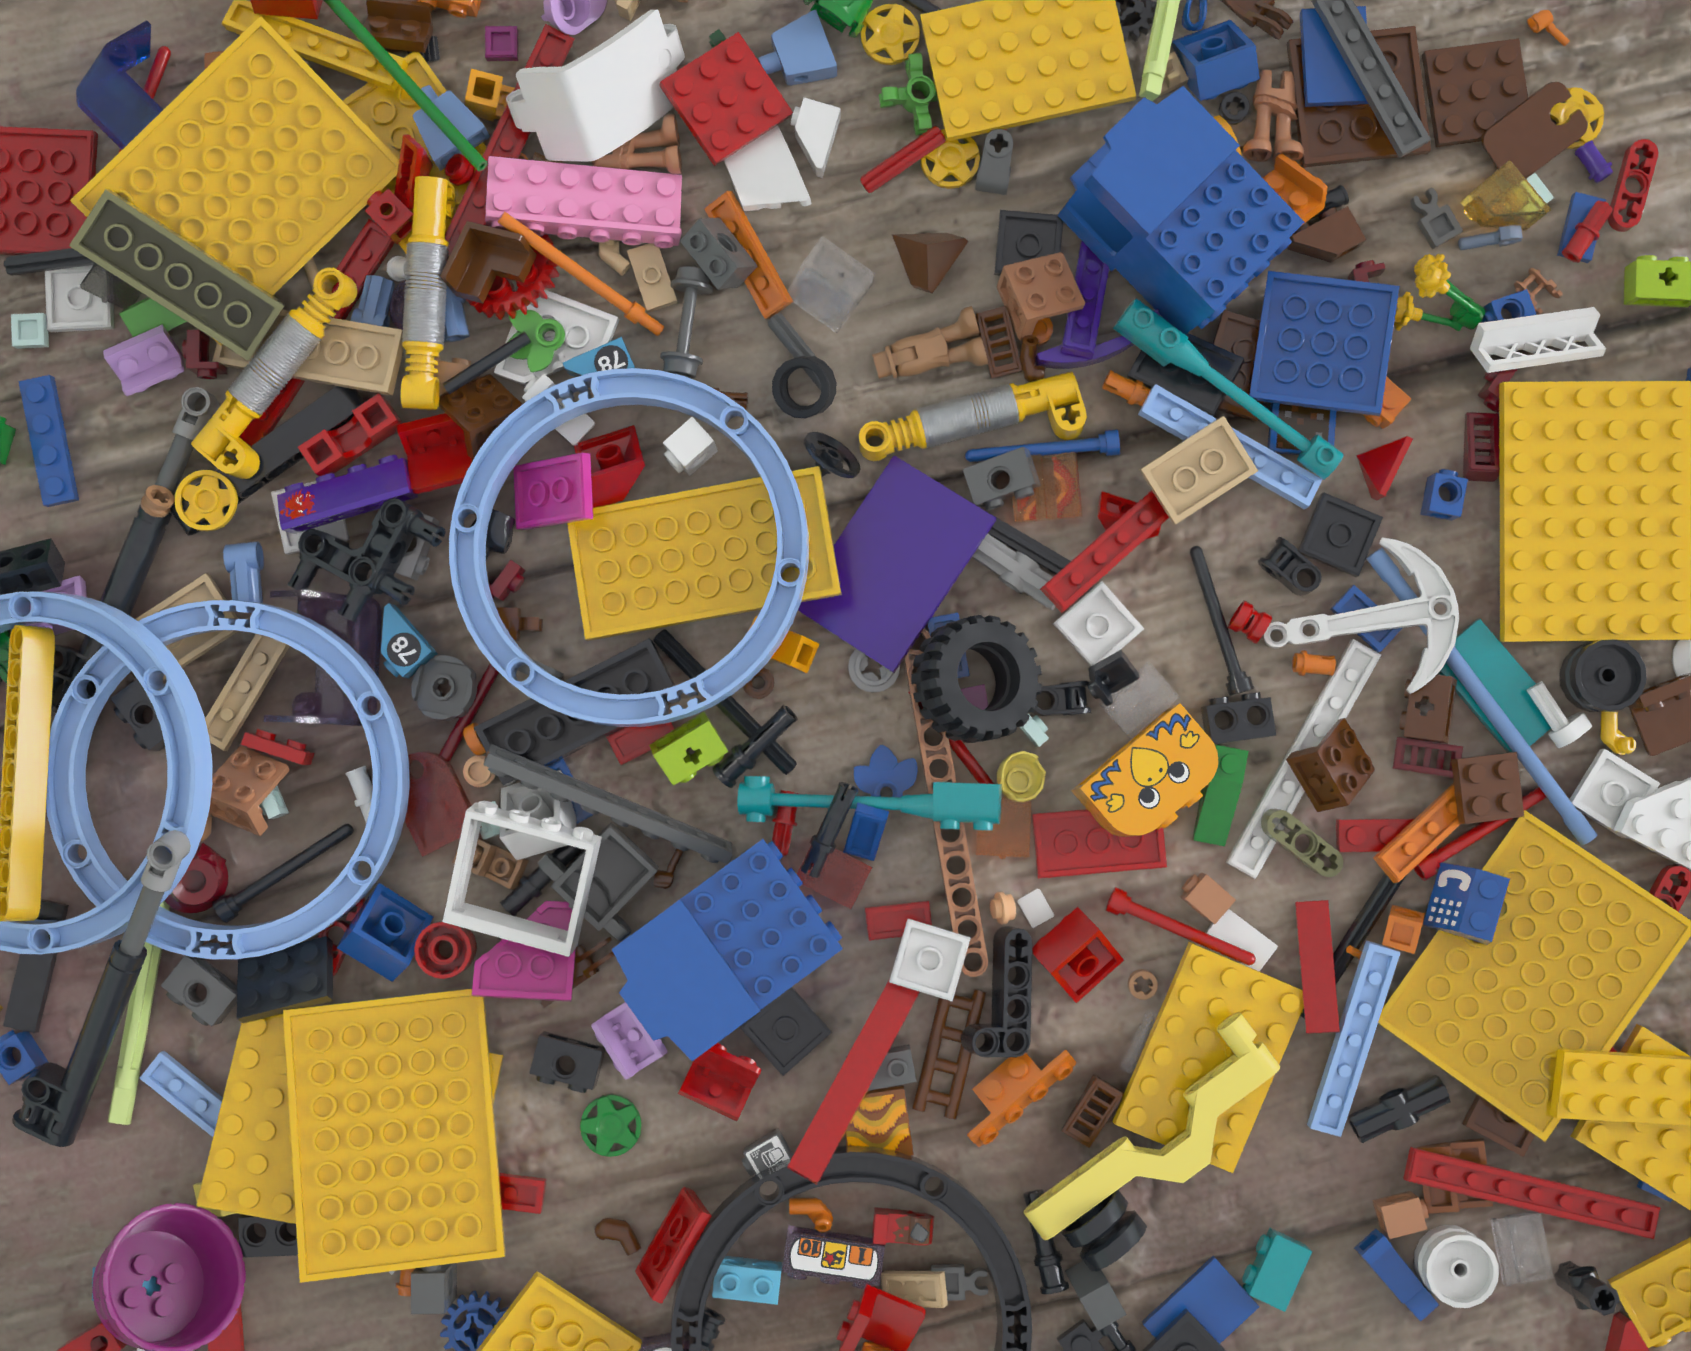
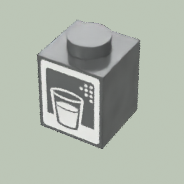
M779 1128L746 1146L743 1151L745 1157L741 1160L748 1174L753 1176L781 1161L793 1157V1153Z

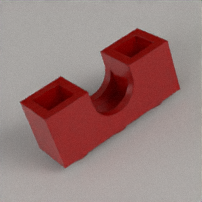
M378 393L352 410L354 417L343 426L332 431L324 429L298 446V449L316 475L322 476L336 473L397 432V425L403 422L385 397Z

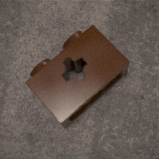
M1413 672V673H1412V680H1413V678H1414L1416 672ZM1436 675L1425 686L1410 694L1406 689L1412 680L1407 679L1404 697L1409 699L1407 711H1402L1400 717V730L1404 731L1403 736L1409 739L1448 744L1457 680L1451 676ZM1429 699V703L1434 705V710H1428L1425 716V712L1420 710V706L1426 705Z

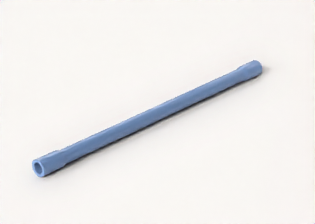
M1383 547L1366 558L1400 601L1418 598ZM1420 625L1419 627L1427 636L1426 626ZM1454 646L1446 661L1447 665L1513 752H1517L1519 761L1561 815L1564 824L1582 846L1591 842L1598 834L1583 814L1575 808Z

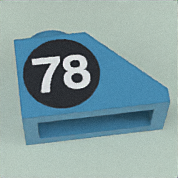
M622 337L562 362L567 373L573 377L604 370L635 368Z
M388 603L384 607L381 654L387 660L383 664L395 677L401 675L409 679L421 665H425L438 653L396 605Z

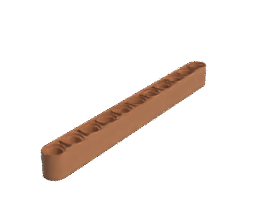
M924 628L921 632L924 640L931 638L929 632ZM910 649L904 658L927 794H933V782L956 783L949 738L945 735L946 731L941 732V742L936 746H930L924 740L925 731L928 728H932L931 724L934 721L932 719L925 720L920 713L918 702H915L913 693L917 692L916 684H911V674L914 668L915 656L923 652ZM940 759L946 763L947 772L943 777L936 778L931 775L929 766L933 760ZM932 820L951 930L958 933V926L964 920H971L976 926L974 934L970 936L971 939L966 955L971 952L978 953L981 956V963L975 969H968L963 963L961 971L970 977H977L986 971L988 957L964 823H960L958 837L954 841L947 842L941 836L940 822ZM954 855L961 856L964 860L963 870L956 874L950 873L946 867L948 859ZM958 888H966L970 893V899L964 905H956L952 900L953 892Z

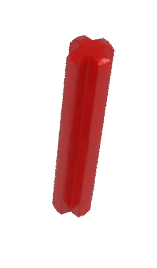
M937 126L932 127L861 176L860 181L868 193L874 192L945 143L946 139L940 128Z

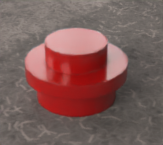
M460 153L453 155L445 166V174L455 186L469 182L475 172L474 166Z

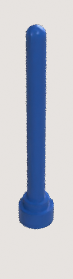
M1118 429L1105 430L1104 434H1098V438L970 449L965 453V458L969 462L985 461L1020 447L1029 449L1031 457L1098 450L1099 453H1106V456L1120 455Z

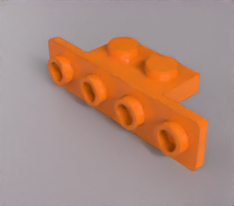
M1064 1050L1046 1067L1040 1070L1027 1053L1019 1057L1007 1058L972 1089L991 1114L967 1134L969 1139L978 1147L983 1144L987 1145L995 1140L1001 1128L1007 1123H1013L1022 1116L1023 1110L1029 1104L1041 1100L1048 1093V1088L1057 1080L1061 1081L1071 1074L1073 1067L1077 1064L1075 1059L1067 1050Z

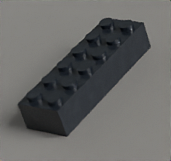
M650 638L564 681L579 688L619 695L642 694L676 686L653 640ZM532 698L474 727L486 753L492 744L546 767L624 728L578 720L550 709ZM509 775L507 777L498 776L503 786H510L519 781V779Z

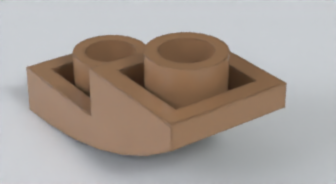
M478 838L471 872L514 890L518 886L529 860L525 858L516 860L510 851ZM456 852L455 857H454V859H453V861H452V863H454V864H455L457 852Z

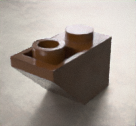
M1348 206L1339 211L1334 207L1318 217L1319 222L1311 226L1306 222L1300 226L1290 237L1292 243L1287 249L1331 263L1359 248L1366 241V238Z

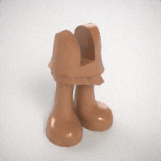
M1261 70L1259 73L1260 79L1257 80L1256 90L1252 98L1254 108L1257 110L1254 138L1247 141L1243 146V156L1257 162H1265L1271 157L1270 120L1272 115L1276 117L1272 161L1275 162L1276 156L1280 153L1291 160H1300L1304 156V147L1300 142L1291 140V122L1298 119L1295 114L1298 106L1296 103L1293 72L1283 70L1279 88H1272V71Z
M666 115L663 118L660 129L639 133L613 150L612 154L592 161V166L627 170L637 167H662L672 174H682V159L679 149L680 138L676 115ZM666 147L662 151L634 153L635 149Z

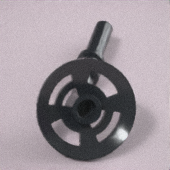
M810 432L804 439V445L811 457L816 461L815 467H820L822 477L833 473L844 478H855L860 473L861 469L857 458L838 440L820 432ZM844 460L847 463L849 471L842 469L843 464L841 461Z

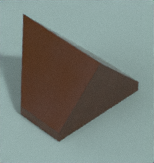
M950 233L892 234L910 284L916 289L932 294L969 242L964 237Z

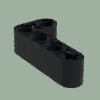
M1004 926L994 934L991 1024H971L961 1034L962 1046L972 1054L985 1058L1019 1057L1024 1055L1030 1047L1032 937L1026 930ZM1016 939L1015 944H1010V940ZM1009 956H1016V960L1009 959ZM1012 967H1015L1016 977L1012 982H1009L1008 972ZM1014 999L1015 1010L1009 1015L1007 1006ZM983 1033L984 1043L981 1047L977 1048L976 1038L979 1034ZM1014 1033L1015 1041L1008 1048L1006 1043L1007 1037Z

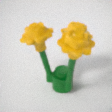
M1428 254L1424 255L1414 266V272L1417 275L1414 283H1416V287L1419 289V296L1422 298L1426 296L1432 298L1437 292L1446 294L1455 301L1450 308V315L1453 318L1448 319L1423 313L1422 309L1414 307V298L1407 291L1402 297L1398 298L1394 327L1396 331H1400L1410 320L1417 322L1425 320L1450 326L1456 331H1460L1463 326L1472 330L1482 321L1485 309L1448 281L1451 273L1447 270L1448 264L1442 262L1445 258L1443 254H1437L1435 257Z

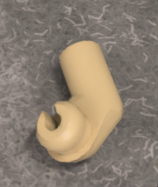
M619 240L599 242V257L621 276L626 274L631 267V263L619 254Z

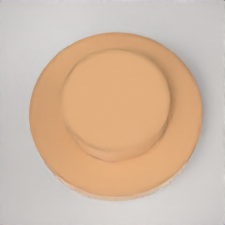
M476 755L469 758L463 768L465 780L474 787H485L495 778V774L488 770L489 767L484 766V755Z
M997 892L994 899L990 901L991 915L993 919H997L1000 925L1007 924L1009 920H1014L1016 917L1014 898L1011 894L1005 895L1004 892Z

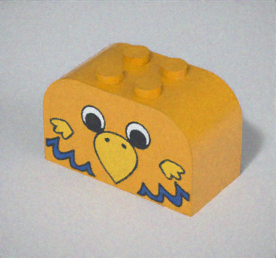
M1179 703L1165 710L1071 791L1100 826L1111 834L1122 837L1144 835L1161 827L1163 829L1178 818V815L1175 813L1178 809H1183L1186 806L1189 808L1203 796L1200 791L1210 783L1218 768L1217 749L1210 737Z

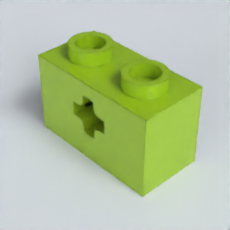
M1654 255L1637 257L1635 261L1625 267L1624 305L1686 308L1691 306V262L1689 258L1672 257L1668 260H1657V256Z
M705 711L649 745L654 758L673 786L679 782L686 783L695 777L698 770L706 765L713 766L719 763L724 758V754L729 752ZM691 747L695 750V753L690 755L686 749Z

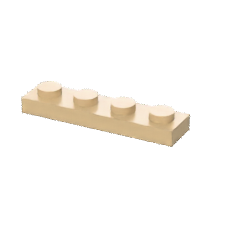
M255 634L205 718L211 744L223 751H228L290 647L289 645L267 636Z

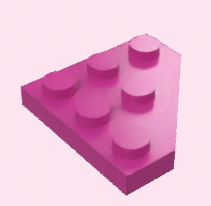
M545 901L526 920L568 931L572 909L568 906V902ZM501 939L491 950L475 961L472 996L572 1002L575 950L568 957Z

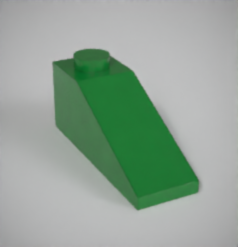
M1215 745L1218 753V768L1210 783L1201 790L1203 796L1199 801L1192 840L1225 847L1243 785L1249 751Z

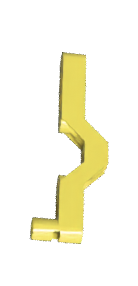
M1240 1012L1228 1017L1217 1027L1218 1033L1234 1055L1191 1085L1183 1094L1190 1105L1186 1131L1160 1150L1133 1146L1128 1137H1122L1026 1207L1023 1213L1043 1240H1048L1057 1235L1136 1176L1184 1183L1210 1164L1217 1117L1270 1079L1280 1069V1065L1263 1042L1255 1044L1252 1042L1257 1034Z

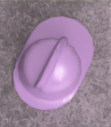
M544 0V14L541 18L543 21H549L551 25L567 35H576L602 15L607 0Z

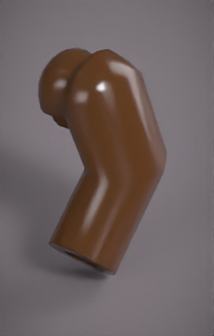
M1032 335L1023 337L1020 352V362L1024 378L1028 382L1044 379L1045 367L1043 365H1035L1039 341L1037 337Z
M605 1218L596 1224L594 1230L597 1238L600 1240L620 1241L627 1256L641 1249L633 1230L625 1220Z

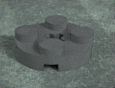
M439 655L431 658L433 660L429 661L425 666L421 665L417 669L412 680L411 693L414 701H417L419 710L424 715L440 721H450L455 718L464 717L469 712V708L474 703L477 694L475 671L464 661L452 656ZM446 680H449L451 690L446 696L442 697V692L438 690L439 684L443 685Z

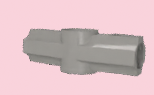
M987 533L972 558L996 573L999 579L1011 589L1020 594L1024 592L1045 607L1053 610L1055 605L1040 590L1053 577L1041 570L1040 566L1031 558L1019 551L1014 552Z

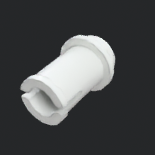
M394 256L388 261L387 273L392 280H406L405 267H407V259L405 257Z

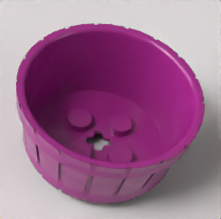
M186 1203L159 1205L137 1215L115 1235L101 1255L95 1268L92 1287L93 1302L105 1328L121 1342L145 1351H193L201 1348V1345L205 1346L213 1341L233 1320L237 1313L236 1309L241 1304L245 1289L246 1270L245 1262L242 1259L244 1257L236 1237H233L234 1234L221 1219H217V1216L201 1207L196 1208L195 1205ZM154 1276L157 1278L156 1284L160 1285V1290L154 1291L151 1296L146 1295L147 1289L142 1287L144 1281H149Z

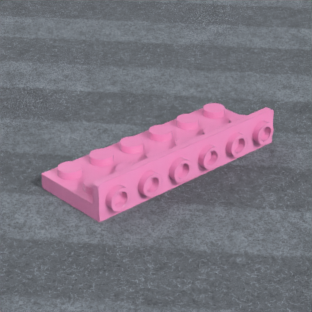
M489 156L485 225L509 231L497 222L505 211L539 236L553 234L567 240L575 239L576 237H586L594 242L619 240L627 245L652 243L659 248H671L673 245H679L682 235V229L680 228L682 175Z

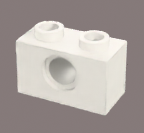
M693 417L687 420L663 442L667 449L664 453L667 461L678 473L684 470L689 476L718 452L714 440Z

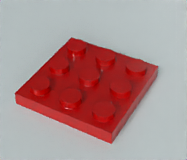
M739 32L666 77L659 84L714 166L773 129L793 114V111Z

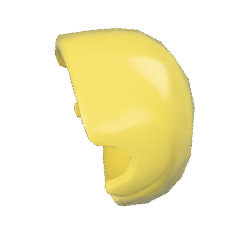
M1020 751L1008 755L1000 763L996 773L997 783L1002 784V793L1009 800L1026 802L1036 798L1043 790L1046 771L1041 766L1038 760L1039 757L1036 754Z

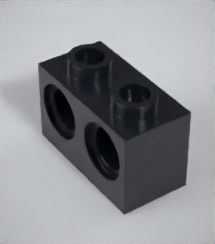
M52 538L0 551V595L15 592H40L62 586L65 561Z
M1260 692L1242 694V701L1229 703L1228 697L1209 699L1210 705L1201 707L1204 732L1214 744L1276 736L1271 697L1261 698ZM1251 707L1257 708L1261 714V719L1256 725L1251 724L1247 719V711ZM1219 711L1225 712L1229 717V724L1225 729H1220L1215 724V715Z
M244 1214L238 1218L239 1245L244 1258L298 1256L297 1236H293L287 1231V1222ZM255 1223L264 1226L266 1230L265 1237H260L255 1233Z

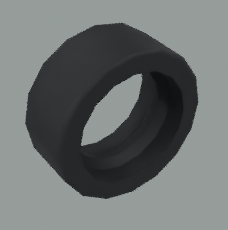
M799 356L785 361L776 370L772 380V394L776 404L784 413L794 418L806 419L823 413L832 404L836 395V379L832 369L825 361L815 356ZM799 368H808L814 371L821 383L819 399L809 406H801L795 403L788 391V378Z

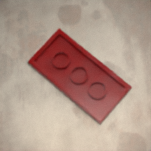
M1087 809L1032 814L1038 879L1167 868L1164 829L1162 827L1144 835L1122 837L1113 835L1102 828Z

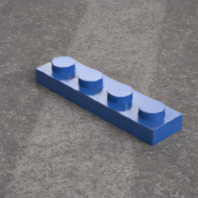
M46 375L18 381L43 506L52 507L79 501L55 377Z

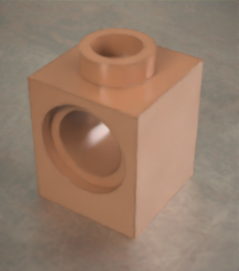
M1200 873L1198 876L1193 874L1182 886L1185 892L1180 896L1212 924H1216L1236 901L1235 898L1204 873Z
M1411 1191L1372 1200L1380 1231L1388 1239L1427 1230L1425 1219L1429 1218L1427 1206L1423 1199H1419Z

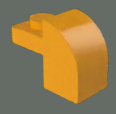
M471 69L464 105L477 117L492 122L494 119L500 120L507 105L506 97L515 88L503 85L502 76Z
M788 631L782 644L771 657V660L808 674L819 643L803 635Z

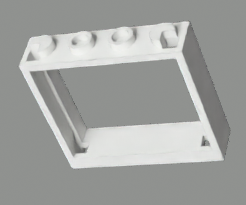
M489 801L475 802L465 813L443 922L569 957L578 945L602 836L594 835L592 830L585 827H575L572 829L561 826L562 823L555 819L543 818L539 820L529 817V813L522 810H502L498 808L497 804ZM481 822L586 850L568 931L464 903Z

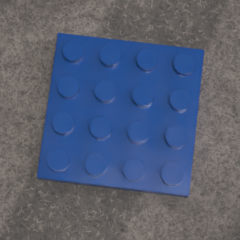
M1268 271L1249 396L1256 401L1380 416L1400 286Z

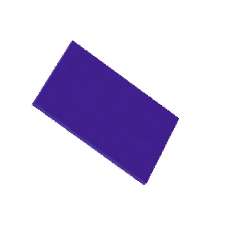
M893 456L834 544L842 595L801 602L798 611L895 673L997 518L898 457Z

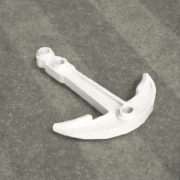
M1382 537L1379 544L1398 560L1408 576L1414 575L1420 592L1419 598L1331 616L1319 614L1291 619L1287 624L1272 622L1263 637L1269 647L1279 649L1287 643L1298 646L1328 641L1331 637L1420 625L1426 626L1427 648L1423 649L1418 670L1406 689L1411 694L1425 686L1439 673L1455 646L1459 623L1458 603L1454 590L1442 569L1428 556L1407 543ZM1438 603L1443 604L1446 607L1445 614H1437L1434 611V606ZM1311 625L1315 629V634L1313 636H1306L1303 633V628ZM1273 631H1280L1283 639L1275 642L1270 638V634Z

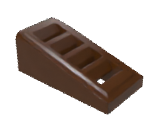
M1007 306L977 313L975 317L979 328V337L983 341L987 355V366L991 380L1022 372ZM1001 319L1002 324L986 328L985 323ZM1002 332L1005 333V337L989 341L988 336ZM1005 345L1009 347V350L992 354L991 349ZM1012 358L1013 363L995 366V361Z
M1093 1074L1061 1131L1090 1148L1118 1106L1124 1093ZM1096 1090H1099L1110 1098L1105 1102L1095 1096L1094 1093ZM1091 1100L1103 1108L1102 1112L1099 1113L1087 1106L1088 1102ZM1084 1111L1096 1118L1095 1124L1080 1117L1081 1113ZM1075 1122L1090 1130L1088 1136L1073 1128Z

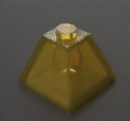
M1510 160L1460 202L1464 206V212L1470 220L1477 222L1480 227L1490 228L1520 225L1521 230L1526 231L1551 211V208Z

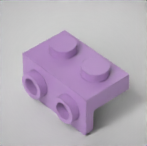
M626 1002L591 1024L597 1040L605 1047L612 1058L614 1067L626 1080L668 1052L660 1039L652 1040Z

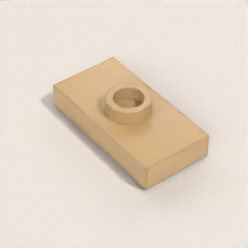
M648 243L627 250L647 312L649 313L678 303L674 290L670 286L671 281L660 248L652 243Z
M884 1271L880 1273L882 1290L921 1307L944 1308L948 1305L945 1271Z

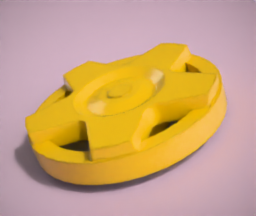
M885 4L876 7L867 14L863 22L864 27L861 30V43L871 59L884 65H896L908 60V54H914L919 44L920 29L915 16L908 9L898 4ZM890 11L886 17L878 15ZM904 16L909 19L912 25L904 24ZM867 26L873 32L868 41L866 40ZM908 42H913L910 49L906 53H904L903 45ZM885 50L890 58L879 56L876 53Z
M1573 87L1568 88L1571 97L1565 103L1559 102L1555 104L1550 112V118L1556 121V125L1565 123L1570 114L1577 109L1582 111L1588 122L1586 133L1578 139L1579 142H1574L1567 149L1580 148L1585 143L1594 140L1601 131L1604 121V109L1598 99L1582 88ZM1584 99H1586L1590 104H1585ZM1596 120L1595 129L1593 131L1590 123Z
M942 129L941 131L946 139L945 131ZM972 137L962 138L967 142L965 144L959 143L958 140L949 142L946 140L945 143L921 158V168L927 179L936 186L946 189L959 188L970 182L975 176L980 162L979 149ZM926 158L934 163L932 172H930L926 164ZM974 158V166L970 172L967 162ZM952 175L958 181L948 182L943 180Z
M199 470L189 474L181 481L175 493V508L179 517L185 524L200 531H214L224 527L233 518L237 509L238 495L234 485L227 477L216 471ZM202 477L200 485L190 484L193 480ZM219 479L224 482L228 489L219 488ZM182 497L189 502L186 512L183 510ZM229 506L228 512L224 516L223 509ZM205 518L211 525H198L196 523Z

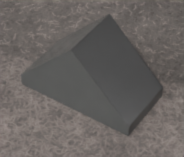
M1081 1261L1065 1270L1080 1301L1098 1331L1127 1315L1102 1269L1091 1271L1084 1261Z

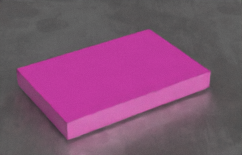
M577 453L515 465L513 468L516 529L528 530L593 519L591 461L589 453Z

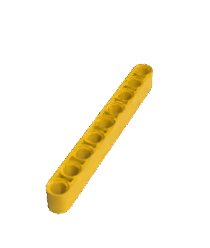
M15 625L9 639L0 797V922L35 921L40 913L55 635L52 628Z

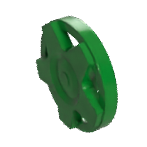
M616 1094L602 1095L594 1099L584 1110L580 1122L581 1136L585 1144L593 1152L606 1157L619 1156L629 1151L636 1144L642 1128L641 1116L637 1107L629 1099ZM611 1100L621 1102L626 1106L616 1109ZM597 1105V1115L587 1118L591 1109ZM634 1118L636 1120L635 1134L628 1126ZM588 1134L596 1135V1145L590 1140ZM615 1143H619L624 1146L617 1150H611L612 1146Z

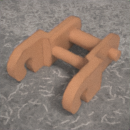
M1530 268L1528 270L1529 276L1522 283L1516 281L1514 287L1516 292L1526 290V287L1533 281L1539 285L1532 292L1529 290L1528 292L1536 314L1540 315L1543 311L1541 308L1536 309L1537 302L1534 298L1541 289L1545 288L1557 299L1563 293L1560 290H1555L1557 285L1552 279L1547 281L1540 274V270Z

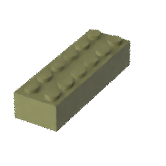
M105 189L69 245L248 361L285 305L110 189Z

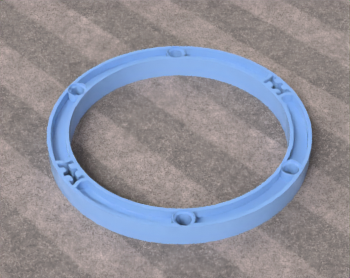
M640 368L604 370L568 379L544 390L511 413L492 432L468 468L455 502L449 535V565L458 608L468 631L492 666L528 697L550 709L578 720L617 727L652 726L693 716L715 706L748 683L768 663L782 644L793 624L802 600L809 563V532L806 512L798 485L787 460L763 426L742 406L704 383L674 373ZM589 387H591L592 393H593V395H594L593 398H592L591 395L589 394V393H591L590 390L588 389ZM575 392L580 393L578 395L579 401L573 402V393ZM557 399H563L562 403L565 405V408H562ZM621 405L657 406L685 413L714 427L741 449L754 465L768 490L775 515L777 529L775 571L769 593L754 624L735 648L713 667L693 679L660 691L620 695L595 692L566 683L549 674L522 651L509 634L498 614L488 584L486 570L488 525L497 496L509 473L521 457L550 431L580 415L602 408ZM739 416L744 419L743 425L738 429L727 427L732 417ZM469 514H476V523L470 528H465V518ZM789 567H795L800 570V575L796 581L786 582L782 579L784 570ZM528 665L530 668L529 677L524 681H518L516 671L520 666ZM695 687L706 698V701L703 702L698 698L689 700L686 709L681 705L670 707L672 713L669 714L667 701L671 704L677 703L681 700L680 695L683 693L688 697L696 696L698 693L694 690Z
M15 592L0 595V633L13 629L15 625L41 622L75 629L92 637L118 656L133 672L147 693L161 726L167 758L166 800L161 823L154 842L165 833L176 830L185 834L191 845L190 852L181 861L171 889L164 893L162 903L182 879L194 858L204 833L210 809L212 793L210 738L195 690L186 673L167 647L140 622L117 608L91 598L65 593ZM164 675L166 676V679H167V683H166L165 686H164V684H163V677H164ZM165 846L166 850L172 854L170 849ZM147 856L134 875L119 891L104 903L84 914L59 921L36 919L35 921L0 922V950L18 954L58 953L101 943L126 931L143 887L141 877L148 861Z
M209 600L179 605L139 620L138 622L151 631L165 646L201 633L236 630L267 636L302 652L320 665L337 682L349 698L364 728L373 769L371 807L359 845L349 863L336 880L309 904L279 919L258 924L233 926L195 921L159 906L146 942L164 950L189 957L243 959L286 949L305 941L333 925L367 895L382 875L394 853L407 813L410 776L406 740L399 716L380 679L367 662L348 643L331 630L310 618L268 604L236 600ZM223 611L252 613L250 619L224 618ZM104 645L86 662L74 678L53 720L50 730L46 797L47 817L61 858L74 881L96 907L107 901L127 882L101 845L93 826L86 793V762L92 732L108 698L119 683L131 672L125 663ZM90 681L96 686V692L93 697H90L86 691L87 684ZM373 696L381 704L380 711L376 715L372 714L367 706L369 699ZM80 844L87 851L85 860L78 856L77 851ZM361 861H365L370 865L371 875L369 877H364L360 874L358 866ZM216 937L220 942L232 941V944L225 945L221 948L219 943H208L203 945L204 941H209Z

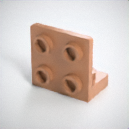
M1062 252L1003 266L997 290L1004 306H1007L1010 320L1019 340H1022L1027 335H1032L1035 325L1040 319L1084 308L1085 301Z
M239 746L212 776V793L209 809L211 815L261 836L268 828V825L262 816L263 810L259 805L290 771L288 765L244 746Z

